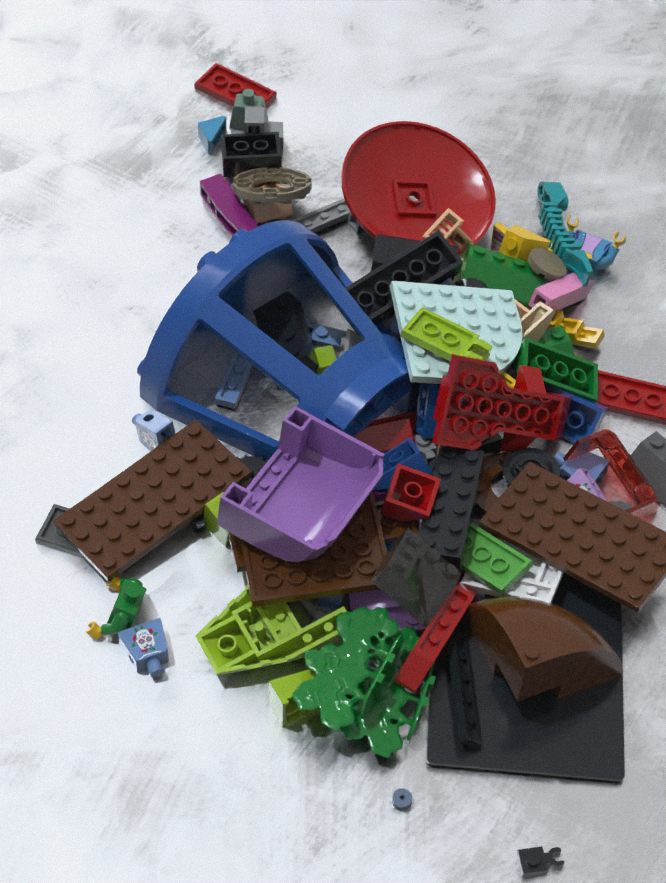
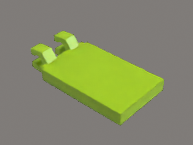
M423 307L402 329L400 337L448 361H451L452 354L487 360L490 356L489 352L493 347L479 339L480 335Z

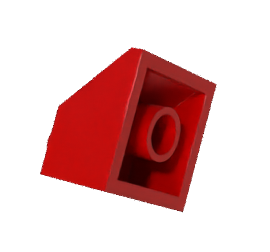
M397 464L380 514L401 522L428 519L441 479Z

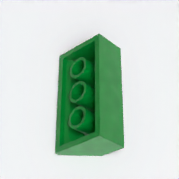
M469 244L463 258L460 280L475 278L484 282L488 289L512 290L514 299L525 307L532 308L528 304L535 288L546 283L545 275L542 273L536 274L528 262L521 258L504 255L501 252L487 250L482 246Z
M526 337L522 340L518 354L511 364L512 369L518 373L519 365L540 368L544 384L593 402L597 401L598 364Z

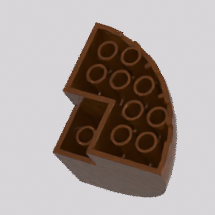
M498 597L469 604L463 615L492 674L503 673L517 701L550 689L553 690L556 698L560 699L622 675V662L605 638L582 618L557 605L531 598Z

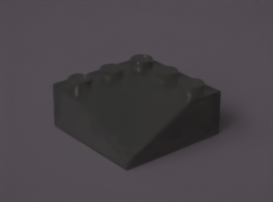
M407 528L391 544L371 581L424 627H427L455 588L461 573L454 565L441 557L437 550L426 544L418 534Z

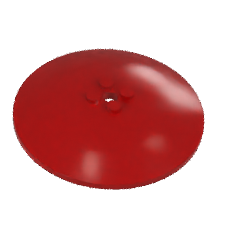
M411 121L380 124L360 135L349 148L343 161L341 188L344 199L353 217L374 239H376V234L422 241L424 240L422 236L448 208L464 220L460 228L473 241L474 245L483 238L492 223L496 208L494 186L487 169L479 157L465 143L442 129ZM409 196H414L418 201L411 200ZM447 220L445 221V222H446L447 224H449L451 227L454 226V225H452L449 221H447ZM442 224L440 225V227L443 228L446 232L449 231ZM451 239L447 241L450 245L456 246ZM458 248L457 254L459 255L463 252Z

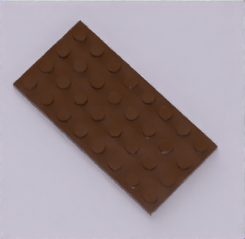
M194 420L57 517L53 522L55 527L110 582L204 513L205 504L222 492H225L232 482L241 486L253 477L252 471L202 424Z
M529 462L479 521L480 528L637 613L641 611L666 577L665 531L532 462Z

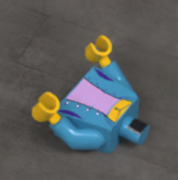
M570 215L567 218L568 231L566 230L565 232L570 233L568 238H575L574 244H582L583 247L580 250H584L593 270L592 275L598 270L612 265L620 250L618 249L619 246L626 243V236L624 235L623 239L618 241L616 239L619 236V231L615 232L613 235L614 244L612 246L613 242L580 230L574 232V228L579 225V218L577 217L575 224H571L569 222Z

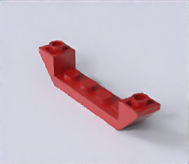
M459 581L455 582L394 678L395 682L415 693L475 597V591Z

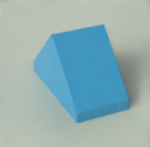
M226 116L198 122V137L207 153L212 155L221 141V134H225L227 131Z

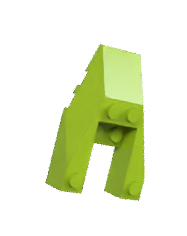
M247 584L245 590L236 599L233 598L227 604L228 607L218 616L216 615L195 635L213 670L219 676L301 659L305 657L304 651L320 650L322 646L327 644H333L337 647L341 646L343 640L336 629V617L338 614L347 611L343 606L301 628L287 603L252 607L249 585Z

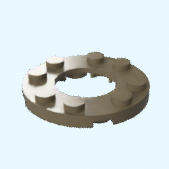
M281 167L279 169L257 168L236 175L233 178L232 190L237 195V198L250 200L252 204H261L263 202L289 204L291 200L306 198V195L312 190V182L308 174L299 170ZM271 181L290 185L287 188L280 187V191L277 188H254L257 184Z

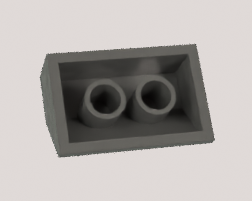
M656 431L637 446L622 465V469L666 508V439Z

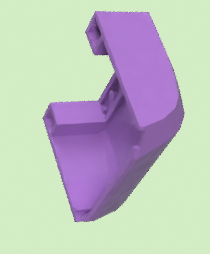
M294 406L282 421L278 449L248 487L244 488L232 482L220 497L217 525L253 546L285 561L302 562L313 560L321 556L336 541L383 476L384 454Z

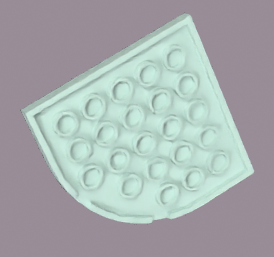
M391 281L390 291L400 335L402 329L423 307L480 335L479 339L492 345L493 347L489 352L490 356L487 360L496 363L500 374L513 363L522 342V325L512 290ZM401 337L410 382L441 384L442 376L448 374L450 361Z

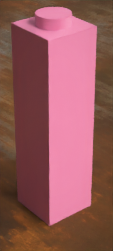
M571 273L535 288L528 305L533 308L541 301L554 311H558L587 298L594 282L590 279L588 286H582L578 276L575 273Z

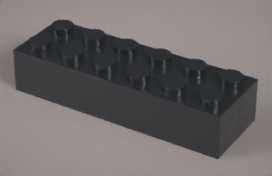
M438 230L345 287V289L376 326L395 314L390 291L391 281L440 285L447 279L453 278L460 273L463 261Z
M440 445L433 476L440 478L441 481L428 519H422L415 547V567L461 575L484 470V451Z

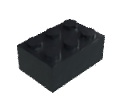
M279 132L221 134L223 177H235L242 172L257 168H282Z

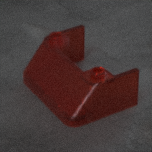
M604 429L577 440L563 457L566 462L598 448L604 458L610 460V467L636 504V506L625 511L638 518H642L653 513L660 506L659 496L613 431Z

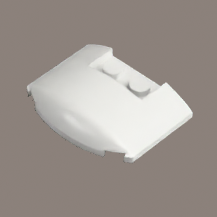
M497 537L500 541L531 559L533 566L503 596L466 572L461 581L462 584L483 597L485 594L496 597H523L552 603L563 572Z

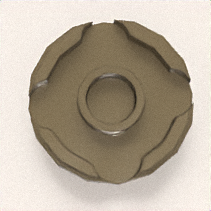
M533 248L527 257L532 270L538 275L540 273L545 275L544 278L546 280H557L566 273L564 262L555 253L546 248Z

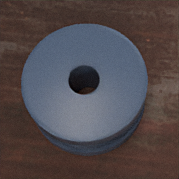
M404 788L397 789L392 795L393 807L399 811L408 810L412 804L411 792Z

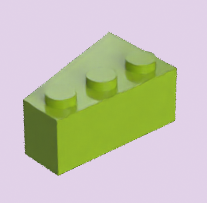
M311 669L269 681V705L282 727L320 709L317 707L314 710L301 711L297 707V702H294L292 697L302 681L316 677L315 672Z

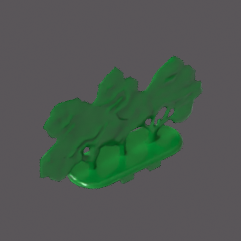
M362 607L352 612L347 611L338 614L336 617V629L342 637V645L337 647L333 644H327L322 646L320 650L304 651L306 667L314 671L316 677L302 681L294 691L292 697L294 702H297L299 710L320 708L322 724L338 731L341 726H348L354 723L355 716L352 709L354 702L364 701L360 712L361 717L364 719L374 701L381 700L384 695L385 680L391 681L394 675L395 661L404 639V635H399L390 650H387L385 639L394 636L399 630L397 621L388 617L387 608L376 607L371 610ZM379 632L384 634L383 638L379 636ZM372 636H375L380 642L377 645L380 649L372 645L370 641ZM372 648L375 652L368 653V650ZM380 654L385 657V660L378 673L368 670L366 667L368 659L373 655ZM367 677H371L374 681L367 694L364 695L358 688V685ZM351 694L354 695V697L352 699H348L345 695Z
M406 626L402 630H398V633L385 639L386 648L390 650L395 639L399 635H404L400 652L395 661L394 675L391 681L385 680L384 695L381 700L374 701L364 719L360 714L364 701H357L358 704L352 707L355 716L354 723L340 727V730L344 732L348 740L361 739L367 736L372 752L386 758L390 757L391 753L403 749L399 727L404 724L410 725L407 733V741L410 742L417 721L420 722L427 708L428 695L436 678L431 675L435 665L434 661L423 679L419 696L408 693L405 687L394 681V678L404 664V658L409 656L420 639L414 627ZM372 636L370 639L372 645L380 649L377 646L380 642L375 636ZM372 648L369 650V653L375 652ZM380 654L372 656L377 662L378 668L375 671H370L378 673L385 660V657ZM367 677L358 685V688L364 695L367 694L374 681L371 677ZM409 699L417 702L412 719L407 718L400 712L401 707ZM396 719L398 720V722L396 724H393L390 722V720Z

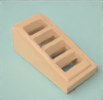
M448 208L425 232L422 238H427L435 233L437 229L448 241L456 227L463 225L464 220ZM446 220L449 221V222H450L452 225H454V226L451 227V226H450L449 224H447L445 221H446ZM442 224L449 231L446 232L443 228L440 227V225Z

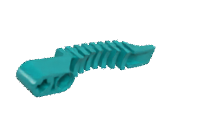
M541 181L537 188V195L542 204L538 217L541 226H543L542 230L545 232V237H548L547 240L551 241L549 247L564 262L565 267L578 276L582 286H588L593 273L590 261L584 250H580L583 247L582 244H574L575 238H568L570 233L564 232L566 227L562 226L564 222L561 220L563 218L561 214L568 208V196L560 182Z

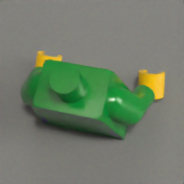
M117 576L109 584L106 583L107 587L115 592L120 590V593L107 623L102 624L100 627L96 622L92 621L88 624L90 629L86 630L85 633L93 640H97L101 635H113L131 628L147 590L143 587V583L140 580L133 578L121 579Z

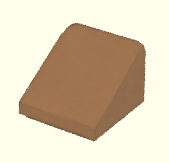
M459 226L456 227L450 239L464 253L467 251L469 244H474Z

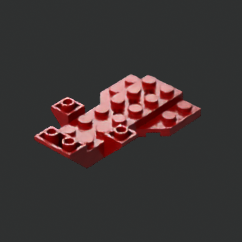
M452 354L448 374L443 375L433 416L437 423L432 443L476 450L489 436L493 437L500 431L504 432L500 451L511 453L520 448H527L536 438L562 439L572 396L546 393L540 368L519 365L515 382L516 387L508 386L506 381L502 379L495 362Z

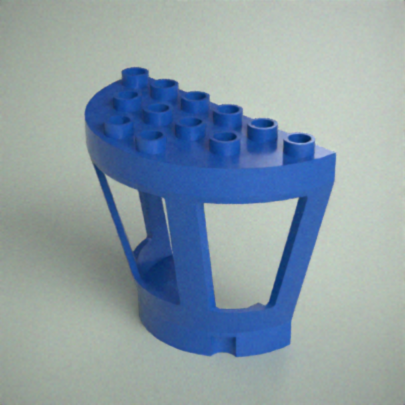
M288 220L266 223L250 231L240 229L232 236L229 244L219 252L210 251L206 253L197 265V273L182 289L166 312L153 336L146 357L137 368V374L140 376V398L157 412L185 425L197 420L218 440L252 456L254 454L257 457L264 456L266 460H269L276 452L279 441L171 391L172 377L219 341L225 342L299 401L296 407L352 437L356 436L391 406L402 414L414 412L417 409L420 383L410 382L403 346L398 339L391 334L383 322L375 326L345 289L352 282L339 266L336 255L328 243L303 224ZM309 274L313 276L363 339V341L337 358L321 375H317L249 321L254 316L253 310L285 293Z

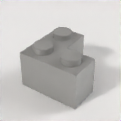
M245 107V133L279 132L281 152H283L284 122L264 121V107Z

